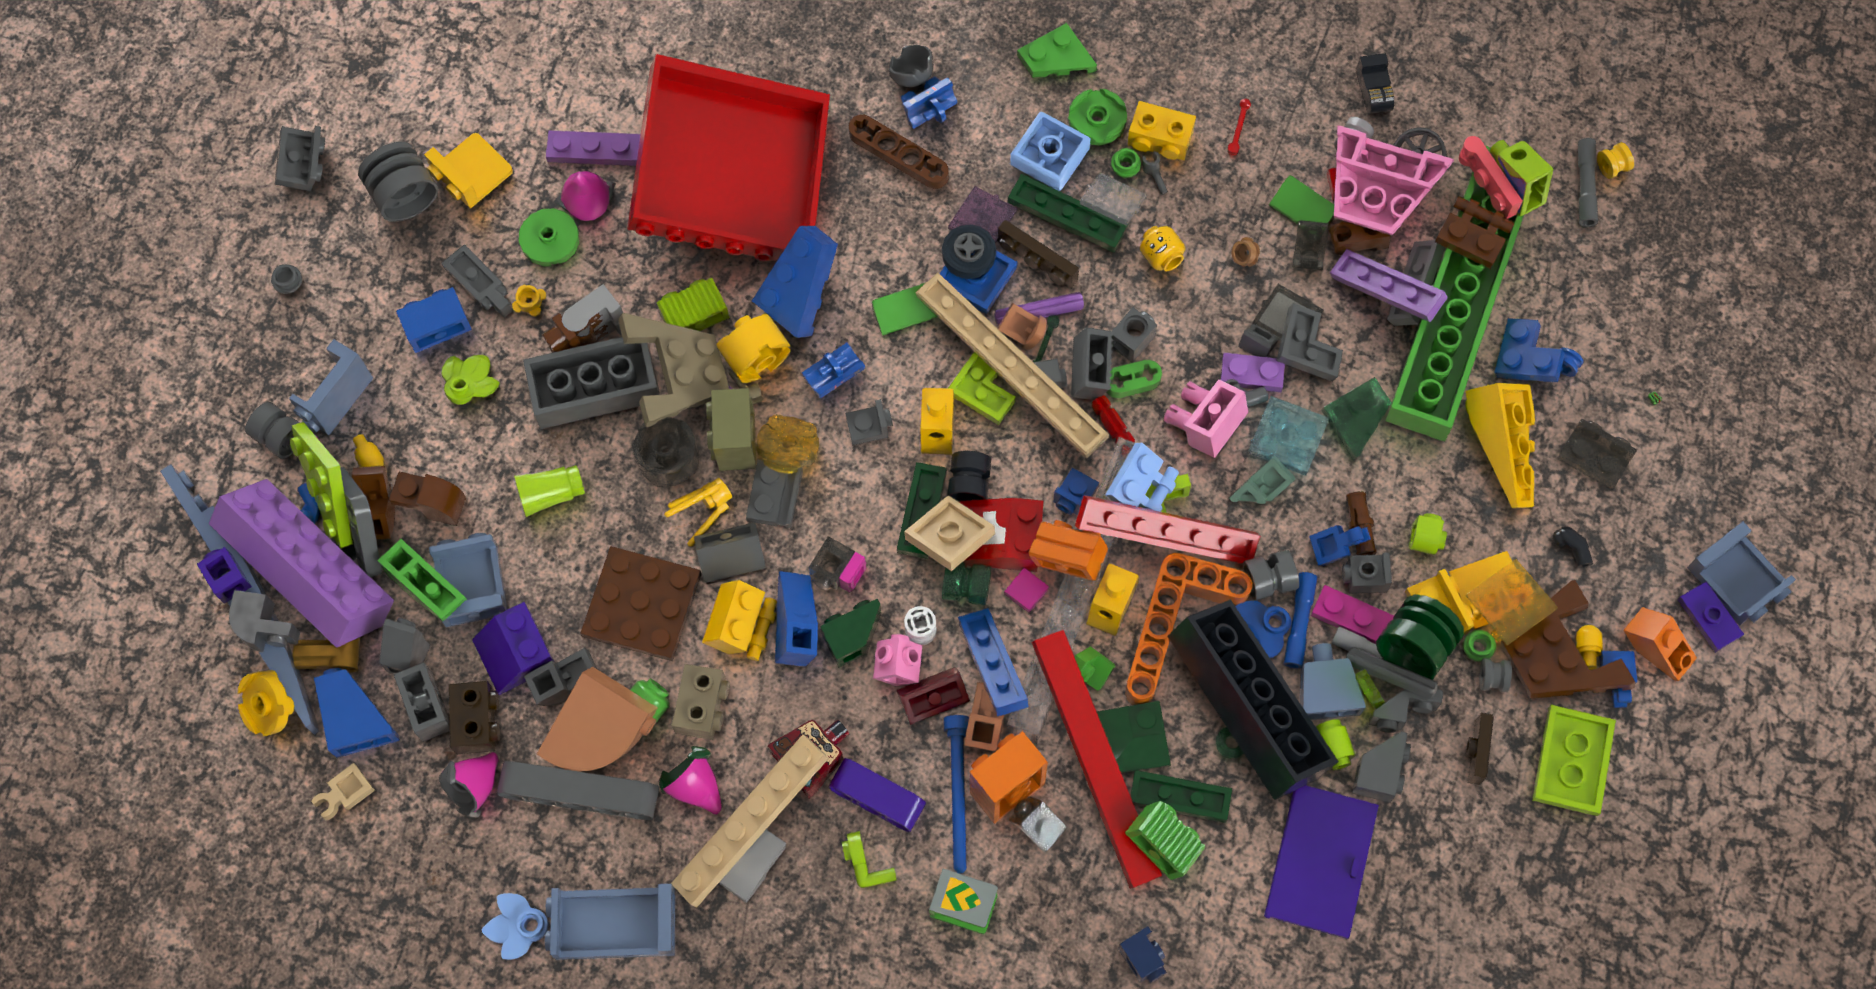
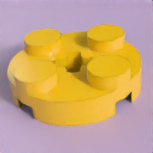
M274 670L258 671L247 674L240 681L237 694L243 693V703L238 704V709L246 727L254 734L262 733L263 736L273 735L282 731L287 724L288 715L294 712V702L290 696H287L277 673Z

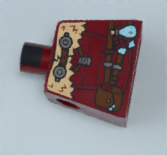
M838 719L824 731L815 720H810L768 745L770 754L779 762L802 735H805L829 758L801 789L808 799L813 797L844 759L842 752L836 745L850 735V733Z

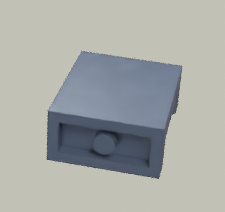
M335 339L332 340L326 349L336 365L308 401H304L294 394L289 397V400L295 407L293 412L303 419L302 422L312 432L317 433L320 430L328 436L373 379L359 354Z
M1744 521L1696 557L1687 567L1701 584L1707 581L1732 618L1739 625L1748 619L1753 623L1769 611L1765 605L1772 600L1778 604L1792 593L1788 587L1796 580L1792 575L1785 579L1746 536L1752 530Z
M475 533L470 535L468 539L460 541L452 539L442 540L436 546L429 547L435 570L467 599L448 618L442 621L445 627L493 618L508 610L498 547L491 534Z

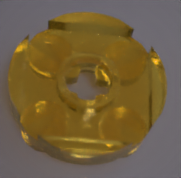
M778 414L773 415L758 432L757 453L758 455L760 453L767 467L777 472L795 473L798 472V468L805 465L808 468L815 462L818 455L819 438L817 436V428L813 423L805 422L799 418L784 417ZM789 441L794 443L795 445H790L789 448L783 447V442Z

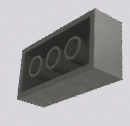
M623 337L523 359L533 412L540 429L639 407V401L642 396L660 395L648 343L624 344Z

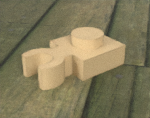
M353 763L327 782L332 789L329 793H320L311 802L316 807L320 806L323 802H328L329 807L321 816L325 820H329L337 814L338 807L341 804L347 810H350L374 792L375 789L358 766Z

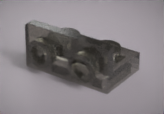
M1581 419L1557 459L1613 490L1637 452V449L1632 447L1626 439L1614 437L1605 432L1599 424Z

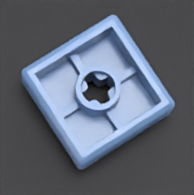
M1039 112L1010 154V165L1049 187L1061 191L1090 149V137L1044 112ZM1051 150H1055V153H1051V154L1046 153V152H1050Z

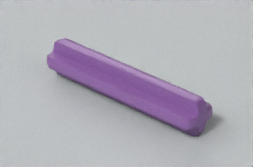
M1076 292L1017 306L1036 317L1041 315L1047 318L1082 310L1084 308V300L1082 294ZM1009 307L995 311L997 326L1001 323Z

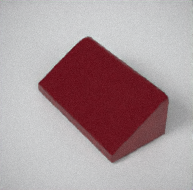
M956 667L897 690L910 725L970 701L961 674Z

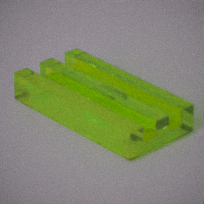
M1366 669L1355 674L1356 680L1375 710L1386 703Z

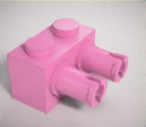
M1219 379L1210 391L1189 381L1186 384L1187 387H1184L1182 390L1181 399L1198 406L1192 414L1172 404L1169 407L1170 410L1167 409L1164 415V421L1186 431L1189 446L1215 458L1249 413L1245 392Z

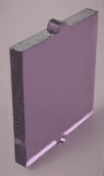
M974 186L948 225V229L953 230L961 225L969 224L980 226L990 233L996 244L998 227L1004 220L1010 222L1016 214L1017 208L999 199L997 194L993 196Z

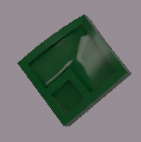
M1160 701L1096 711L1121 773L1171 766Z

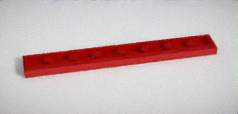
M1064 630L1032 641L1031 643L1129 888H1135L1161 877L1160 869L1125 834L1136 820V817H1138V814Z

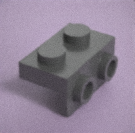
M315 125L312 132L281 127L275 185L311 191L315 181L320 182L323 164L318 163V157L323 154L325 147V138L320 137L321 126Z

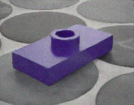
M1707 581L1677 599L1715 653L1744 635Z

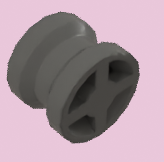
M1483 658L1479 672L1480 690L1488 691L1491 688H1497L1500 692L1507 693L1511 685V661L1502 660L1500 663H1497L1491 659Z

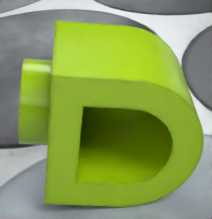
M1431 513L1423 514V516L1419 515L1412 525L1409 549L1433 555L1437 553L1438 549L1443 550L1447 532L1442 531L1444 524L1442 517Z

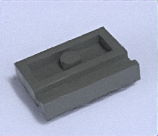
M758 460L746 513V521L771 526H786L791 529L803 473L802 466L793 467L788 464Z

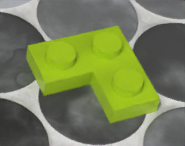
M975 352L948 387V389H954L955 399L997 425L1001 423L1016 402L1014 395L993 383L998 374Z

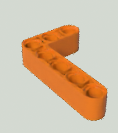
M1172 553L1164 558L1126 685L1125 696L1131 705L1149 703L1154 697L1170 642L1167 636L1173 631L1183 594L1186 593L1217 603H1223L1231 599L1236 606L1246 602L1250 596L1253 583L1247 573L1181 553ZM1177 566L1182 570L1183 574L1172 576L1168 573L1167 568ZM1208 575L1213 579L1214 583L1203 585L1199 582L1198 577ZM1239 584L1244 588L1245 592L1235 594L1230 591L1228 586ZM1162 595H1168L1174 599L1175 603L1169 606L1163 605L1158 598ZM1154 624H1160L1166 629V633L1156 635L1151 632L1149 627ZM1147 653L1152 654L1157 658L1158 662L1153 665H1147L1141 660V656ZM1142 683L1148 687L1149 692L1145 695H1138L1133 691L1132 686Z

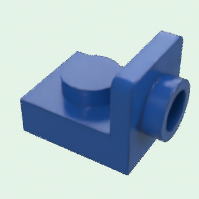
M1072 468L1060 488L1057 487L1054 491L1053 502L1056 503V507L1068 515L1074 513L1078 516L1083 496L1093 497L1099 487V482Z

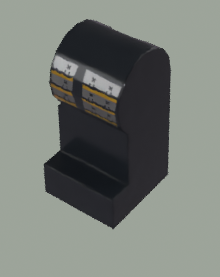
M1386 53L1361 56L1356 67L1357 79L1368 114L1393 111L1394 94L1390 85L1391 81L1387 68L1389 63Z

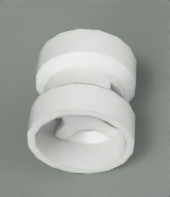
M923 606L914 607L907 612L904 624L906 636L910 637V641L920 645H927L932 642L937 632L934 613L929 608Z

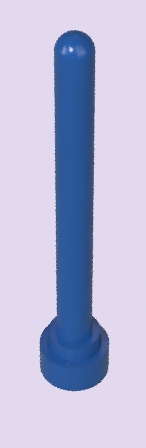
M950 715L944 717V732H947V737L951 740L953 868L955 872L961 874L967 868L963 738L966 737L969 716Z

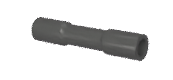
M1584 138L1578 141V167L1580 169L1579 224L1584 227H1592L1598 224V202L1595 182V168L1597 165L1596 140L1592 138Z

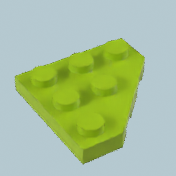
M304 422L292 425L294 438L290 439V445L294 455L298 456L307 478L308 491L315 498L322 515L323 528L329 538H333L340 548L353 544L340 464Z

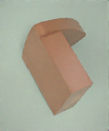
M1012 303L997 329L1023 344L1022 348L1028 351L1034 348L1043 338L1046 330V318L1041 315L1036 317Z

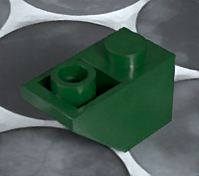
M878 598L871 602L870 600L861 601L853 607V611L844 615L840 613L832 615L824 621V625L820 626L822 637L838 668L867 655L882 613Z

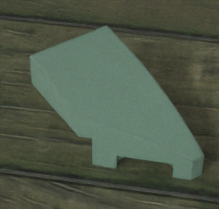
M1274 455L1244 482L1229 499L1232 502L1252 501L1265 504L1267 501H1272L1296 478Z

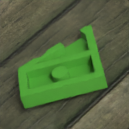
M1067 23L1017 50L1018 58L1032 78L1047 77L1050 74L1058 76L1070 75V71L1087 70V73H1093L1097 70V64Z

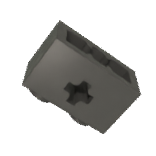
M423 662L394 674L413 731L421 741L425 742L449 732V716L433 672Z

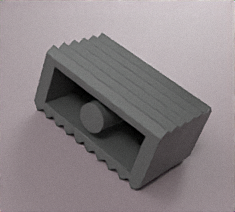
M1087 327L1073 338L1072 397L1094 400L1112 388L1110 386L1112 382L1110 379L1112 368L1110 366L1113 363L1110 360L1113 357L1110 354L1113 353L1111 350L1113 339L1111 337L1114 334L1111 331Z

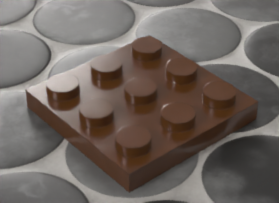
M610 546L580 633L581 636L673 662L702 574L701 570Z

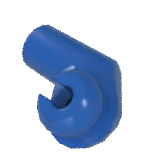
M304 483L297 488L305 503L300 511L316 524L321 513L315 498L310 495L307 484Z

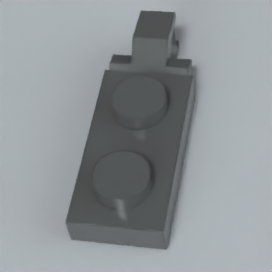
M465 244L441 263L443 268L481 307L483 306L488 310L493 306L504 318L513 311L510 302L504 297L508 292L502 281Z

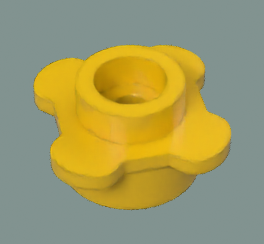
M531 285L520 286L515 295L516 301L512 303L513 310L517 313L527 312L532 317L538 316L541 313V303L547 297L546 292L543 289L537 290V288ZM527 299H532V302L527 303Z

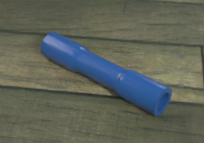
M1301 572L1298 575L1299 588L1296 589L1295 608L1291 632L1287 640L1283 664L1293 669H1301L1303 666L1310 610L1314 602L1318 578L1317 575L1308 572Z

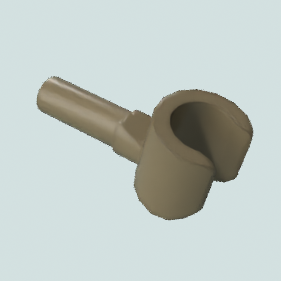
M733 370L729 372V375L739 388H749L753 404L763 401L758 384L748 387L746 383L741 382Z

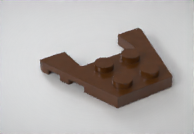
M1576 580L1570 581L1501 640V647L1508 660L1511 661V665L1530 699L1573 695V692L1592 691L1593 693L1606 692V689L1622 688V691L1635 688L1636 682L1622 658L1590 671L1561 622L1563 618L1588 609L1589 602Z

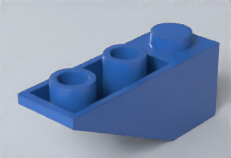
M780 571L778 573L775 663L806 667L817 656L818 622L811 577L805 574Z

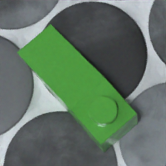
M402 539L377 560L391 580L441 621L448 618L467 600L464 595Z

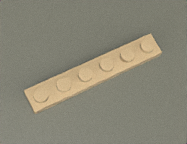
M802 735L671 883L673 887L690 905L697 908L829 758L808 737Z

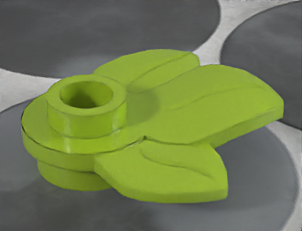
M473 355L464 362L456 356H451L445 361L441 374L446 381L444 386L445 395L451 402L458 405L466 404L473 397H487L497 390L500 382L488 376L490 371L488 356Z

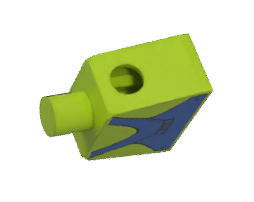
M1505 140L1496 142L1491 147L1490 153L1523 200L1517 214L1521 217L1546 204L1553 168L1525 141H1520L1512 146H1509Z

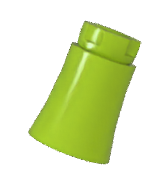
M577 465L566 469L563 466L533 474L514 475L526 517L556 504L573 500V496L585 494Z

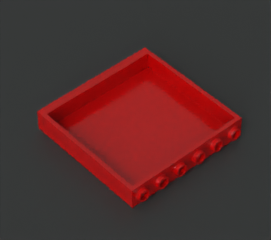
M656 54L649 71L627 229L633 230L642 236L656 235L665 237L671 242L684 241L694 243L697 247L703 249H722L731 255L745 254L755 256L760 261H777L799 226L816 225L830 94Z

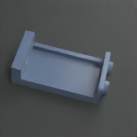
M658 884V888L561 891L559 888H552L551 897L546 898V916L551 917L550 931L545 932V949L550 951V955L555 960L675 956L676 890L672 884Z

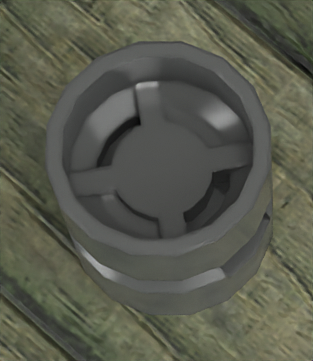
M266 402L257 407L246 423L245 432L259 444H265V447L277 457L285 459L293 454L290 445V439L294 438L292 425L300 422L286 416V413L272 402Z
M1287 549L1269 554L1267 560L1263 557H1257L1243 562V572L1251 577L1253 583L1250 595L1255 601L1273 596L1275 590L1282 594L1299 588L1296 565L1291 553Z

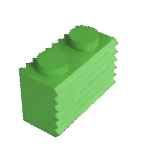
M1161 801L1147 805L1125 832L1170 880L1183 877L1205 849V845L1199 840L1198 833L1192 828L1183 825L1182 821L1178 820L1176 811L1170 805Z

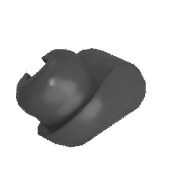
M1235 379L1225 382L1245 392L1248 407L1266 402L1269 399L1264 386L1247 391Z

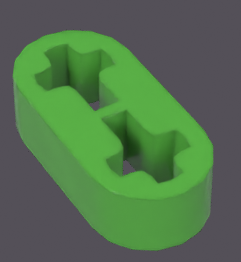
M1143 360L1114 367L1110 371L1112 375L1110 377L1112 381L1110 386L1112 388L1106 393L1114 398H1123L1152 391L1160 384L1162 369L1158 363L1152 360ZM1144 370H1148L1149 374H1154L1151 381H1148L1146 377H1141ZM1115 377H1118L1120 381H1124L1122 388L1112 384Z

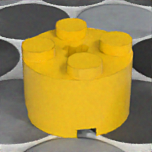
M762 314L752 319L749 315L740 318L734 324L736 329L716 344L721 355L742 383H751L760 379L761 376L758 373L766 368L772 372L786 360L791 351L787 339L768 314Z

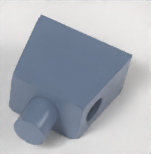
M1329 643L1312 646L1314 662L1304 663L1300 670V704L1311 721L1360 716L1366 705L1351 661L1347 658L1333 659L1332 647Z

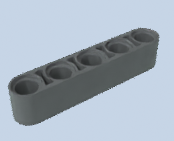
M505 761L503 762L496 795L523 802L640 820H653L659 786L644 781Z

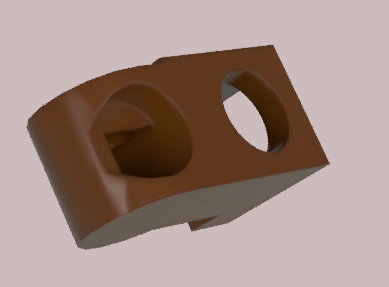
M1346 221L1337 223L1329 229L1334 252L1337 255H1343L1346 249L1353 252L1376 248L1377 250L1389 249L1391 237L1389 234Z

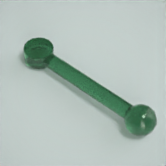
M1051 315L1048 317L1046 334L1037 357L1032 362L1042 361L1054 328L1059 326L1060 320L1058 316Z

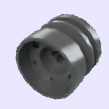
M407 142L386 144L374 150L359 166L358 176L369 195L373 196L372 199L383 218L390 222L407 220L422 213L434 202L438 195L439 188L428 169L424 167L413 145Z

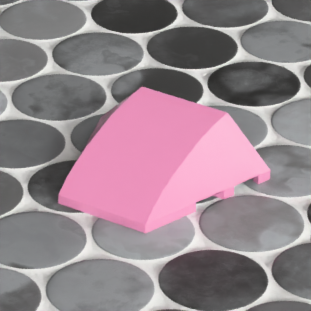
M1337 125L1334 218L1393 236L1451 166L1454 159L1424 151L1423 154L1369 139L1366 133Z

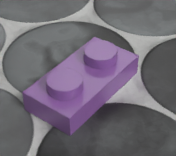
M1224 353L1220 380L1226 382L1227 380L1235 379L1242 388L1256 389L1264 386L1266 391L1282 392L1285 364L1276 361L1277 358Z

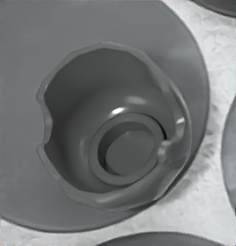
M921 45L903 47L899 58L891 57L890 77L903 87L912 88L924 84L933 72L932 51L928 47Z

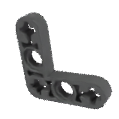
M341 467L347 512L358 565L369 577H374L382 574V569L377 561L380 557L370 506L365 494L346 469Z

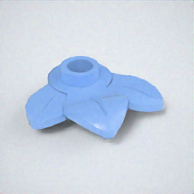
M504 893L497 896V904L502 914L490 920L482 928V933L491 941L503 944L501 949L502 959L513 960L522 957L527 953L532 942L539 941L545 936V932L548 930V919L542 911L531 908L523 896ZM531 920H536L538 923L534 931L527 930V924Z

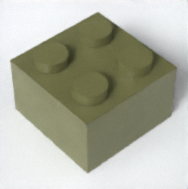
M749 388L711 390L712 401L706 402L707 420H710L711 430L707 431V445L711 453V460L717 461L719 471L756 469L755 411Z

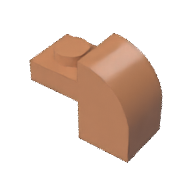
M977 682L964 746L996 752L1002 734L1005 715L997 717L984 683Z

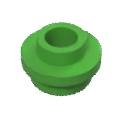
M1124 148L1113 155L1111 167L1113 172L1120 177H1133L1140 170L1141 159L1134 150ZM1128 162L1131 164V166L1124 167L1121 165V163Z
M1474 630L1465 637L1463 650L1471 660L1481 662L1483 658L1490 659L1494 655L1496 642L1490 633L1484 630ZM1474 643H1482L1484 651H1477L1474 648Z

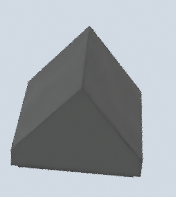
M1252 324L1245 329L1238 347L1254 356L1268 357L1279 339L1259 326Z

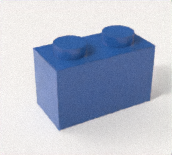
M453 287L438 290L432 296L421 301L409 302L403 308L396 311L407 339L415 353L472 330Z

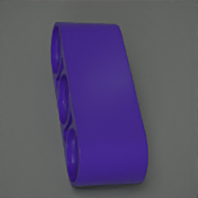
M847 758L843 759L828 786L832 792L906 832H911L926 805V802L916 794Z

